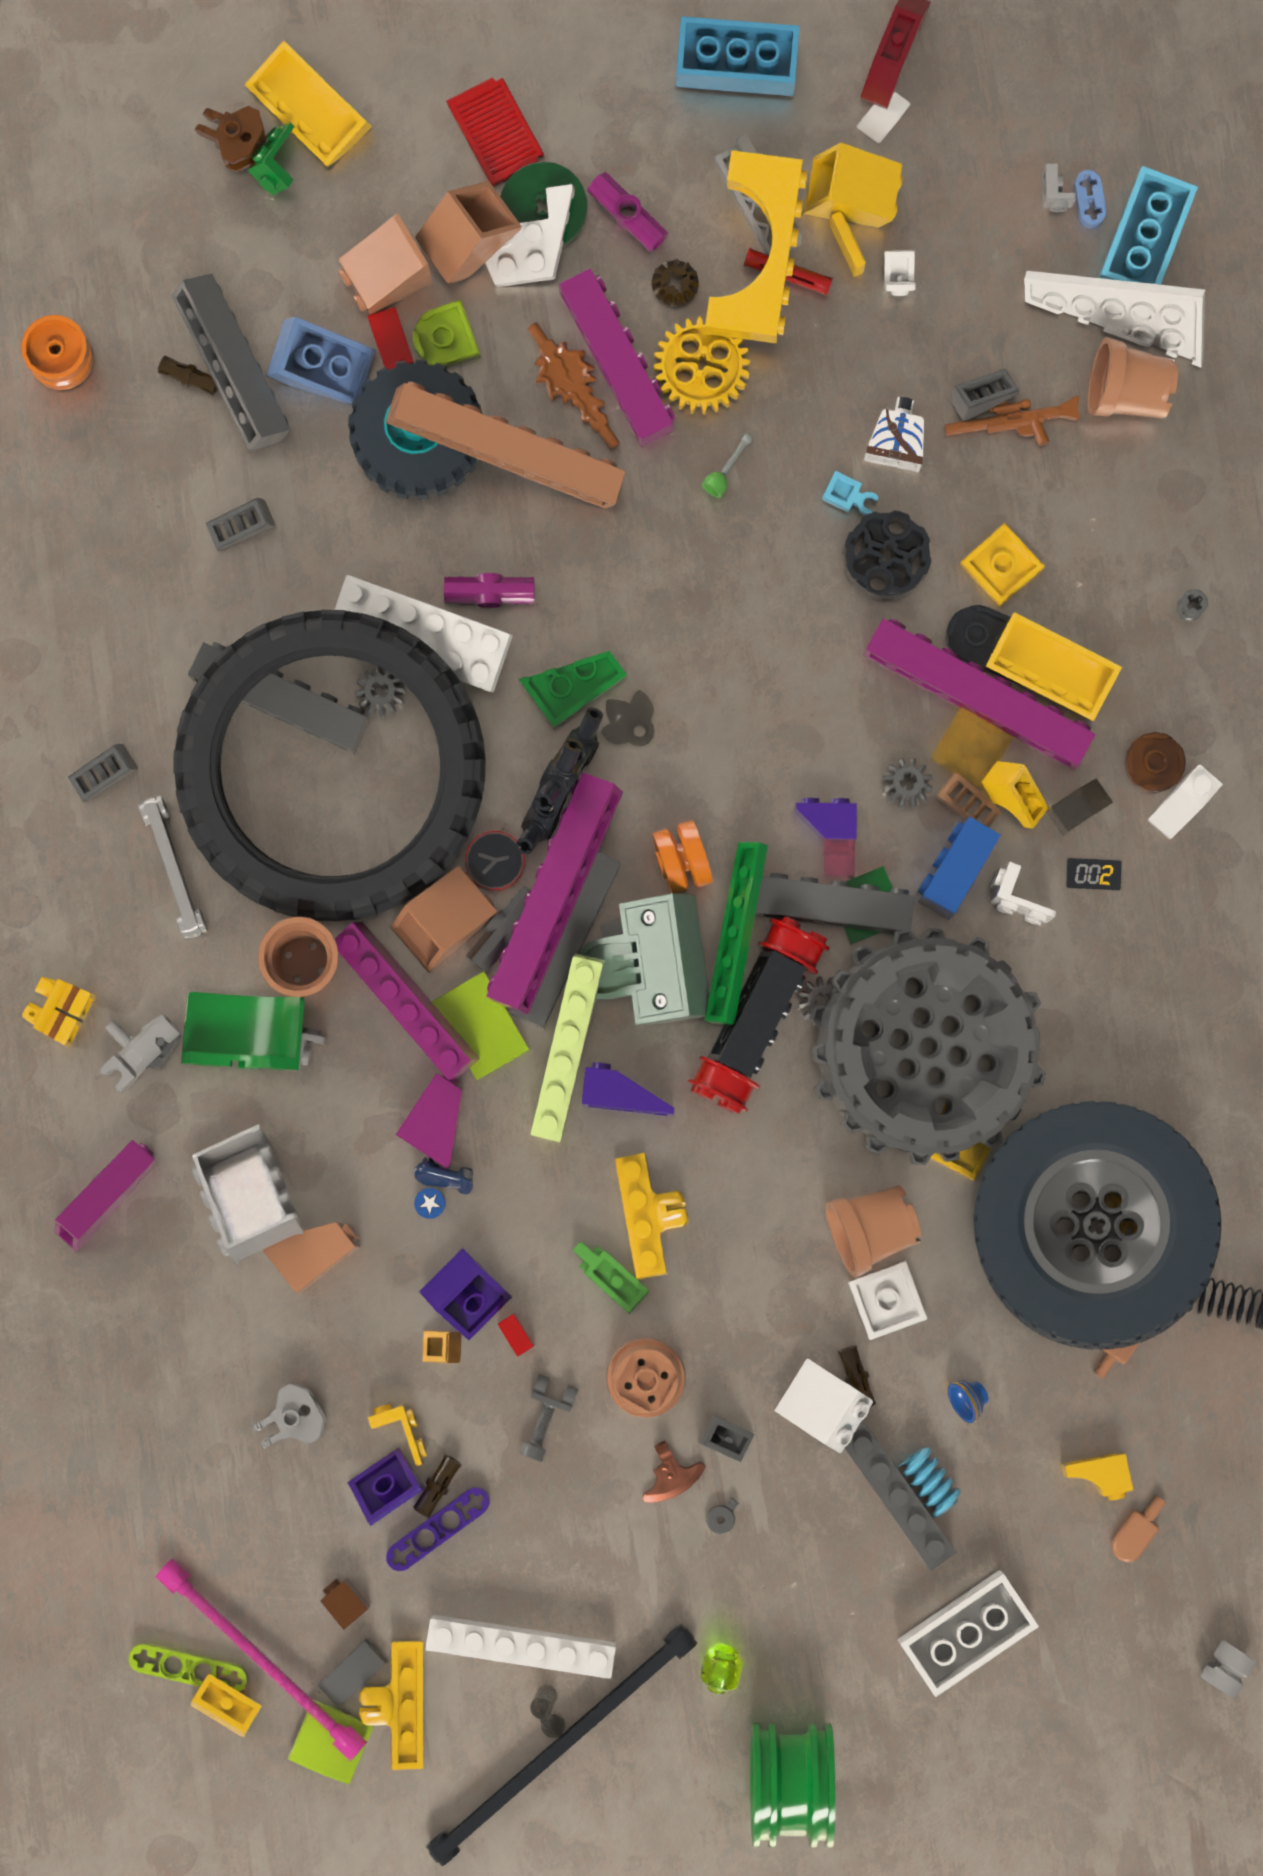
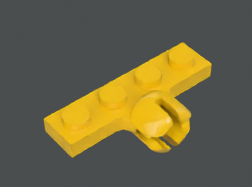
M645 1153L615 1158L636 1279L640 1280L666 1275L667 1268L661 1235L665 1230L687 1225L688 1212L684 1209L686 1207L685 1198L682 1192L678 1190L661 1194L653 1193Z
M391 1641L390 1683L380 1687H364L361 1690L359 1702L364 1706L373 1707H360L359 1715L362 1723L367 1726L387 1725L390 1727L392 1770L423 1769V1641Z

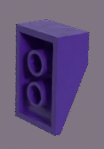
M593 1062L592 1068L586 1067L582 1107L673 1117L674 1107L617 1070H611V1064Z

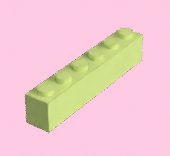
M576 953L572 958L530 1134L532 1136L561 1142L605 960Z

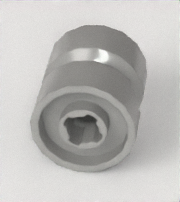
M1222 1640L1214 1653L1215 1662H1208L1200 1677L1232 1699H1235L1243 1686L1242 1677H1249L1257 1662L1225 1640Z

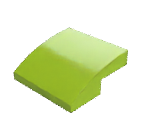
M315 1701L318 1707L320 1706L324 1712H327L326 1715L329 1714L336 1721L335 1723H341L345 1728L350 1725L368 1742L374 1728L373 1725L367 1726L359 1718L345 1714L338 1708ZM307 1712L288 1759L319 1774L349 1785L365 1746L349 1761L332 1745L335 1740L330 1736L329 1730L327 1731L320 1722H317L318 1719L315 1720L311 1716L312 1714Z

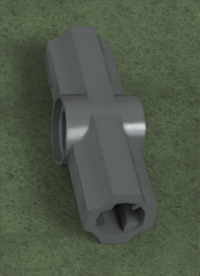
M525 886L518 891L504 910L501 909L492 918L485 928L486 932L466 955L484 972H487L499 959L503 949L509 945L512 938V927L515 921L520 919L524 910V899L527 893L531 891Z

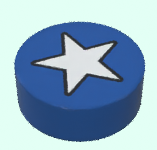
M434 1188L421 1190L414 1201L417 1213L428 1219L440 1216L446 1205L443 1194Z

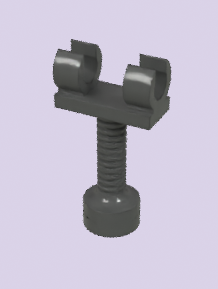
M539 1374L531 1398L542 1401L545 1407H543L542 1413H540L541 1416H539L540 1418L537 1421L532 1439L528 1442L523 1441L519 1454L542 1462L546 1452L542 1447V1442L554 1410L560 1408L570 1412L579 1389L568 1385L562 1402L544 1396L550 1378Z

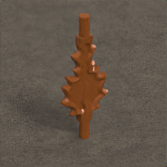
M537 322L531 324L527 330L539 345L538 350L540 352V356L534 363L540 366L535 382L546 383L551 401L557 395L562 396L564 404L571 400V406H577L580 409L582 422H589L590 427L596 433L599 432L610 450L615 449L620 445V442L608 426L607 414L600 410L605 405V402L592 394L594 389L587 385L589 382L596 381L597 378L589 373L595 367L584 361L585 350L568 349L567 342H561L556 345L553 339L549 340Z

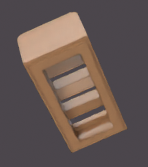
M955 772L936 796L937 800L964 821L969 816L976 820L983 810L987 808L990 813L982 821V824L990 827L1002 812L957 772ZM958 785L961 791L952 799L949 795ZM968 793L971 798L962 808L958 803ZM977 800L981 805L971 816L967 811Z

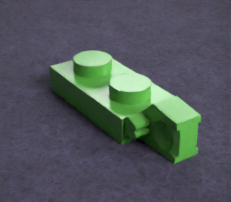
M581 1241L574 1247L573 1251L584 1260L579 1266L585 1271L584 1274L629 1314L650 1292L605 1250L597 1246L591 1251Z

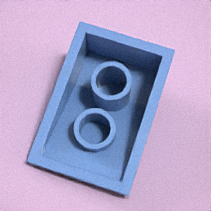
M292 317L283 321L266 376L289 386L352 405L355 396H360L362 393L361 386L366 382L376 350L298 317Z

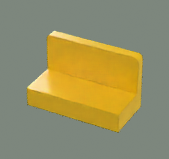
M211 1674L207 1675L191 1702L192 1707L243 1738L262 1707Z

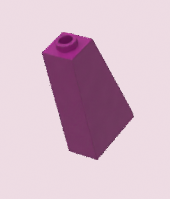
M131 1140L55 1219L54 1233L77 1253L152 1170L155 1159L151 1149L144 1143L138 1145L134 1140Z

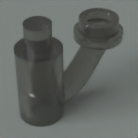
M543 1685L538 1688L530 1705V1710L536 1718H539L543 1733L550 1738H557L562 1735L565 1729L564 1720L559 1715L551 1714L557 1701V1691L550 1685Z

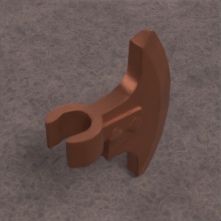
M665 1440L654 1447L662 1464L653 1469L656 1475V1483L654 1487L643 1493V1501L660 1502L680 1495L700 1478L706 1468L705 1464L698 1462L689 1467H683L678 1464Z

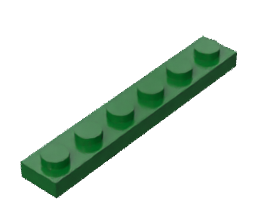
M738 842L704 1020L710 1023L735 1025L768 845L760 842Z

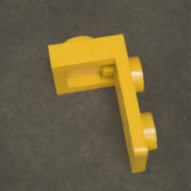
M391 1403L373 1408L374 1415L368 1417L371 1429L401 1420L416 1467L423 1465V1457L427 1456V1452L422 1438L417 1440L413 1430L414 1427L418 1426L413 1409L407 1410L405 1404L392 1408Z

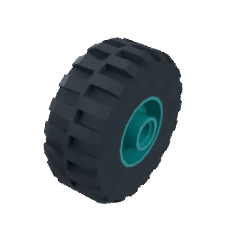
M416 359L415 364L407 365L405 360L395 362V368L387 370L384 367L376 372L377 377L373 381L367 379L361 386L362 393L360 396H355L352 403L353 411L348 419L350 443L358 465L361 466L366 477L370 481L376 482L381 490L386 493L390 491L395 492L397 497L408 499L409 496H417L418 500H427L428 495L435 493L440 497L448 493V488L453 485L459 487L465 481L466 474L468 472L472 473L476 468L477 458L386 423L396 388L404 383L414 382L424 386V391L431 394L441 393L453 398L452 402L461 406L469 404L480 410L481 407L471 386H467L464 383L463 377L458 373L448 372L445 365L436 363L434 366L427 365L426 360Z

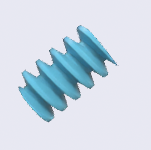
M925 1447L908 1456L897 1467L903 1465L907 1467L902 1476L914 1477L909 1486L911 1488L921 1487L916 1496L918 1498L928 1497L923 1506L925 1508L934 1506L936 1509L931 1517L936 1518L957 1503L958 1500L956 1499L961 1491L959 1488L949 1490L953 1484L952 1478L942 1479L946 1473L945 1468L934 1469L939 1460L936 1457L927 1459L932 1450L929 1447Z

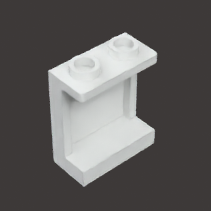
M807 1358L774 1411L838 1453H842L844 1448L851 1442L853 1434L861 1421L867 1416L873 1400Z

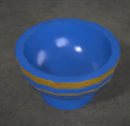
M957 1381L948 1386V1397L958 1416L969 1424L978 1420L983 1412L984 1405L989 1401L988 1394L983 1385L977 1381L973 1383Z

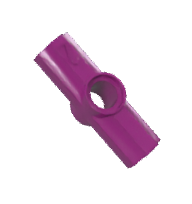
M606 171L599 174L592 181L587 189L588 193L615 218L619 227L626 229L650 253L663 244L668 236V232L641 206L637 197L628 194ZM627 207L635 210V214L629 217L622 215L620 212Z
M497 573L477 574L476 577H444V604H476L477 607L498 608L502 607L503 604H534V577H503V575Z

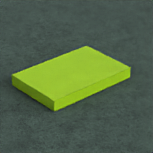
M484 971L431 1001L480 1058L470 1067L477 1081L530 1051L506 1008L486 997L489 979Z

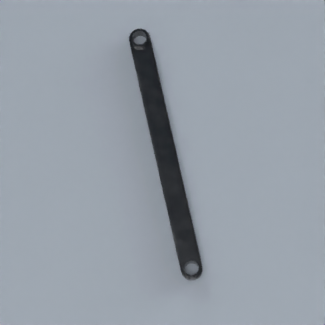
M682 1624L676 1626L664 1637L663 1641L666 1644L466 1819L448 1834L443 1830L426 1845V1848L435 1862L443 1867L460 1852L458 1845L672 1658L677 1656L678 1659H681L689 1653L698 1643L689 1629L685 1628Z

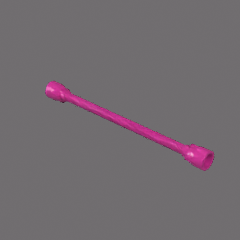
M171 1559L158 1572L155 1578L172 1594L177 1591L181 1596H187V1599H190L189 1601L195 1607H198L205 1616L207 1615L210 1621L213 1620V1624L219 1626L218 1628L225 1635L227 1634L230 1640H233L234 1643L236 1642V1645H239L242 1651L245 1650L244 1653L247 1656H251L250 1658L257 1665L259 1664V1667H262L265 1673L268 1672V1675H271V1678H274L273 1680L277 1681L276 1683L280 1687L283 1686L282 1689H285L289 1695L291 1694V1697H294V1700H297L300 1706L303 1705V1708L309 1711L308 1713L312 1714L311 1716L315 1720L318 1719L317 1722H320L327 1731L329 1730L330 1736L335 1740L332 1745L351 1761L367 1744V1741L350 1725L345 1728L341 1723H335L336 1721L329 1714L326 1715L327 1712H324L320 1706L318 1707V1704H315L312 1698L309 1699V1695L306 1696V1693H303L304 1691L300 1690L301 1688L297 1684L294 1685L295 1682H292V1679H289L285 1673L283 1674V1671H280L277 1665L274 1666V1663L268 1660L269 1658L262 1651L260 1652L257 1646H254L253 1643L251 1644V1641H248L245 1635L242 1636L243 1633L240 1630H236L237 1628L230 1621L228 1622L225 1616H222L221 1613L219 1614V1611H216L217 1609L213 1608L214 1606L210 1602L208 1603V1600H205L201 1594L199 1595V1592H196V1589H193V1584L188 1580L190 1575L175 1560Z

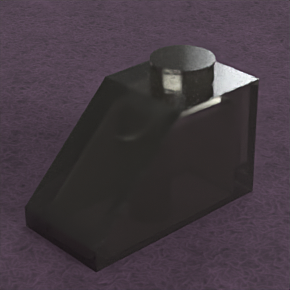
M1095 778L1052 805L1046 813L1061 835L1065 836L1113 804V801L1098 779Z

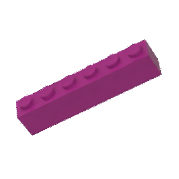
M591 268L560 283L559 294L640 446L643 447L672 432L673 421L676 418L668 403L663 405L659 397L662 391L656 379L648 377L645 371L648 365L641 352L636 354L631 344L634 343V339L627 326L622 328L617 319L621 315L613 300L608 302L604 294L607 289L601 276H595Z
M352 922L335 938L338 952L448 1081L455 1078L458 1079L480 1059L363 922Z

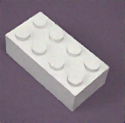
M998 1570L897 1640L933 1695L937 1697L1039 1626L1004 1573Z

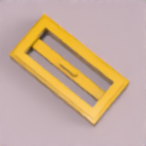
M839 211L832 214L829 226L853 276L856 277L864 272L866 261L843 213Z

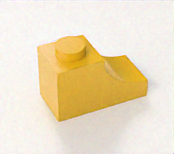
M997 761L981 782L993 804H998L1010 811L1024 828L1033 829L1049 808L1025 764Z
M1123 1452L1061 1464L1064 1477L1089 1480L1097 1487L1098 1494L1103 1497L1107 1496L1108 1501L1126 1498V1492L1134 1491L1127 1457Z

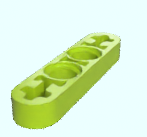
M140 1643L129 1654L128 1661L131 1668L139 1673L201 1687L204 1682L195 1674L197 1665L201 1663L208 1664L212 1669V1676L216 1678L218 1676V1666L224 1668L221 1672L223 1675L228 1676L233 1671H237V1676L242 1679V1683L239 1682L232 1688L239 1692L246 1687L249 1679L247 1670L239 1664L151 1643ZM145 1649L147 1650L148 1657L157 1658L158 1652L163 1653L159 1661V1670L154 1669L157 1664L156 1662L147 1661L144 1666L140 1665V1659L136 1658V1654H140ZM176 1656L181 1660L182 1669L180 1672L170 1673L166 1669L165 1661L168 1657ZM220 1679V1681L230 1686V1680Z

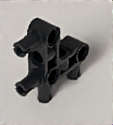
M592 707L587 709L580 726L571 730L554 759H551L547 765L531 807L521 825L523 833L516 843V849L521 854H531L538 842L549 841L554 833L567 797L580 774L592 761L600 743L596 733L603 718V713L600 710Z

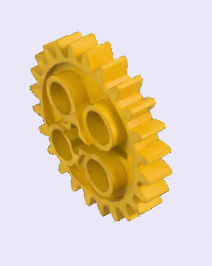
M701 316L697 319V325H692L691 321L686 319L684 329L676 323L674 327L676 334L674 335L666 331L665 338L668 343L659 341L658 348L663 352H655L654 359L660 363L654 364L653 369L655 372L661 373L656 376L657 383H665L661 387L662 394L671 392L669 403L674 402L676 399L680 400V410L686 404L690 405L691 414L694 413L696 407H701L702 414L705 415L707 406H711L716 413L718 412V403L720 402L725 407H729L728 397L730 396L737 400L739 394L736 389L744 390L746 385L741 379L749 378L750 372L744 370V368L750 367V360L743 359L748 354V348H739L743 343V339L706 334L705 324H703ZM693 343L698 347V350L691 354L686 353L682 347L685 344ZM721 349L727 353V357L718 360L711 353L714 350ZM676 359H682L684 362L677 363ZM700 361L706 362L703 370L698 369ZM726 368L728 372L724 373L719 369ZM685 371L691 374L692 379L687 382H681L677 379L676 375ZM709 378H717L720 380L721 385L717 388H710L706 385L705 381Z

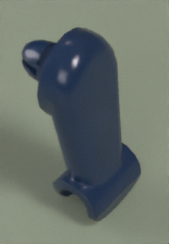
M425 1157L414 1168L415 1179L423 1185L457 1188L464 1195L471 1193L473 1189V1170L471 1168L461 1167L459 1171L442 1168L433 1163L430 1157L429 1162H426Z

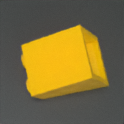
M840 142L813 157L803 214L831 219L832 214L841 211L849 223L879 228L893 221L898 209L896 199L903 181L901 175L903 164Z

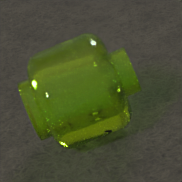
M716 1645L715 1648L709 1649L704 1656L700 1671L701 1681L708 1686L707 1689L715 1694H725L726 1691L736 1689L744 1667L743 1659L735 1648L728 1645Z

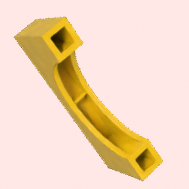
M731 150L727 189L745 194L761 208L771 229L772 247L764 269L749 286L732 295L709 297L705 323L706 334L776 344L778 334L784 335L786 317L781 316L782 305L788 306L790 287H785L786 277L793 275L795 258H789L791 247H797L799 229L794 228L795 217L801 218L803 200L798 199L799 189L806 188L808 173L807 170H802L803 160Z

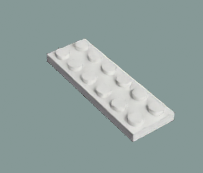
M347 574L335 610L364 613L402 627L420 638L437 652L451 667L460 681L489 692H494L513 637L512 634Z

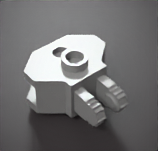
M292 1382L279 1389L276 1409L270 1412L271 1415L251 1426L254 1432L265 1429L268 1427V1424L274 1421L277 1424L280 1432L264 1439L261 1443L264 1449L283 1438L286 1440L289 1437L310 1444L323 1436L326 1415L311 1389ZM304 1405L310 1407L309 1415L304 1414L302 1411Z

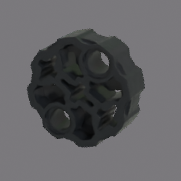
M897 510L890 513L872 512L861 519V522L853 531L849 532L843 549L846 578L851 585L856 586L870 600L880 602L884 599H896L898 601L913 593V590L925 579L932 561L929 549L930 538L924 527L918 526L904 512ZM894 522L899 523L903 526L904 532L894 534L889 530L888 525ZM869 532H871V534H872V536H873V539H874L875 541H872V540H871V536H870ZM862 538V549L855 556V545ZM913 547H916V548L913 549L910 553H909V552H906V551H908L909 549H911V548H913ZM885 551L891 552L889 561L883 560ZM916 557H919V568L913 575L912 563ZM880 578L885 582L886 587L883 590H875L871 587L870 580Z

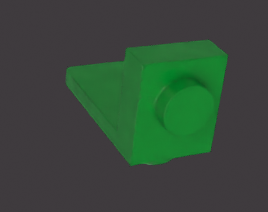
M291 122L281 127L276 125L266 135L268 141L252 155L254 161L247 170L259 182L260 186L272 196L289 188L294 180L273 159L294 128Z

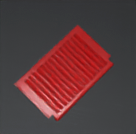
M492 77L446 100L483 172L493 187L508 180L516 171L524 166L537 163L538 158L544 156L539 143L503 78L495 81Z

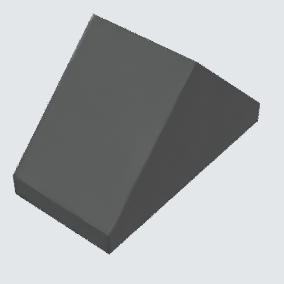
M711 1413L698 1441L708 1448L741 1462L755 1434Z

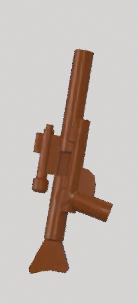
M1075 396L1058 406L1020 412V408L1028 409L1031 407L1029 399L1008 404L1005 401L989 409V412H996V416L944 424L945 436L986 430L989 434L1016 429L1020 436H1035L1038 445L1044 446L1050 442L1043 427L1044 420L1060 417L1078 421L1079 396Z

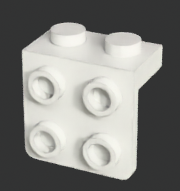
M1009 862L1003 868L1000 867L998 871H995L989 888L994 889L989 903L996 905L995 910L1007 915H1012L1013 912L1024 915V921L1041 926V923H1048L1055 918L1056 911L1011 895L1021 868L1020 865Z

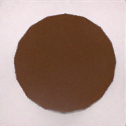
M1152 732L1143 734L1132 742L1126 752L1124 765L1127 776L1135 786L1143 791L1157 793L1167 791L1178 783L1185 771L1186 758L1183 748L1171 736L1165 733Z

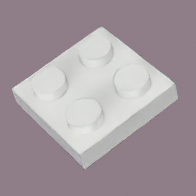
M906 1261L848 1282L869 1340L927 1319Z

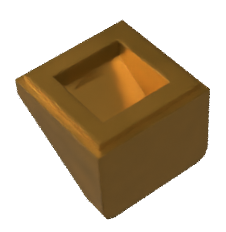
M424 1331L422 1362L459 1363L461 1359V1333Z

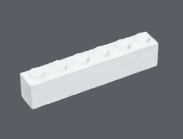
M433 1614L430 1618L425 1650L611 1679L616 1643Z

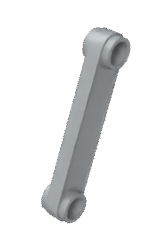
M162 795L145 799L143 802L138 803L139 810L145 825L151 824L181 913L180 916L176 917L180 932L184 939H192L203 935L202 933L208 931L201 910H195L179 864L165 819L169 818L165 801Z

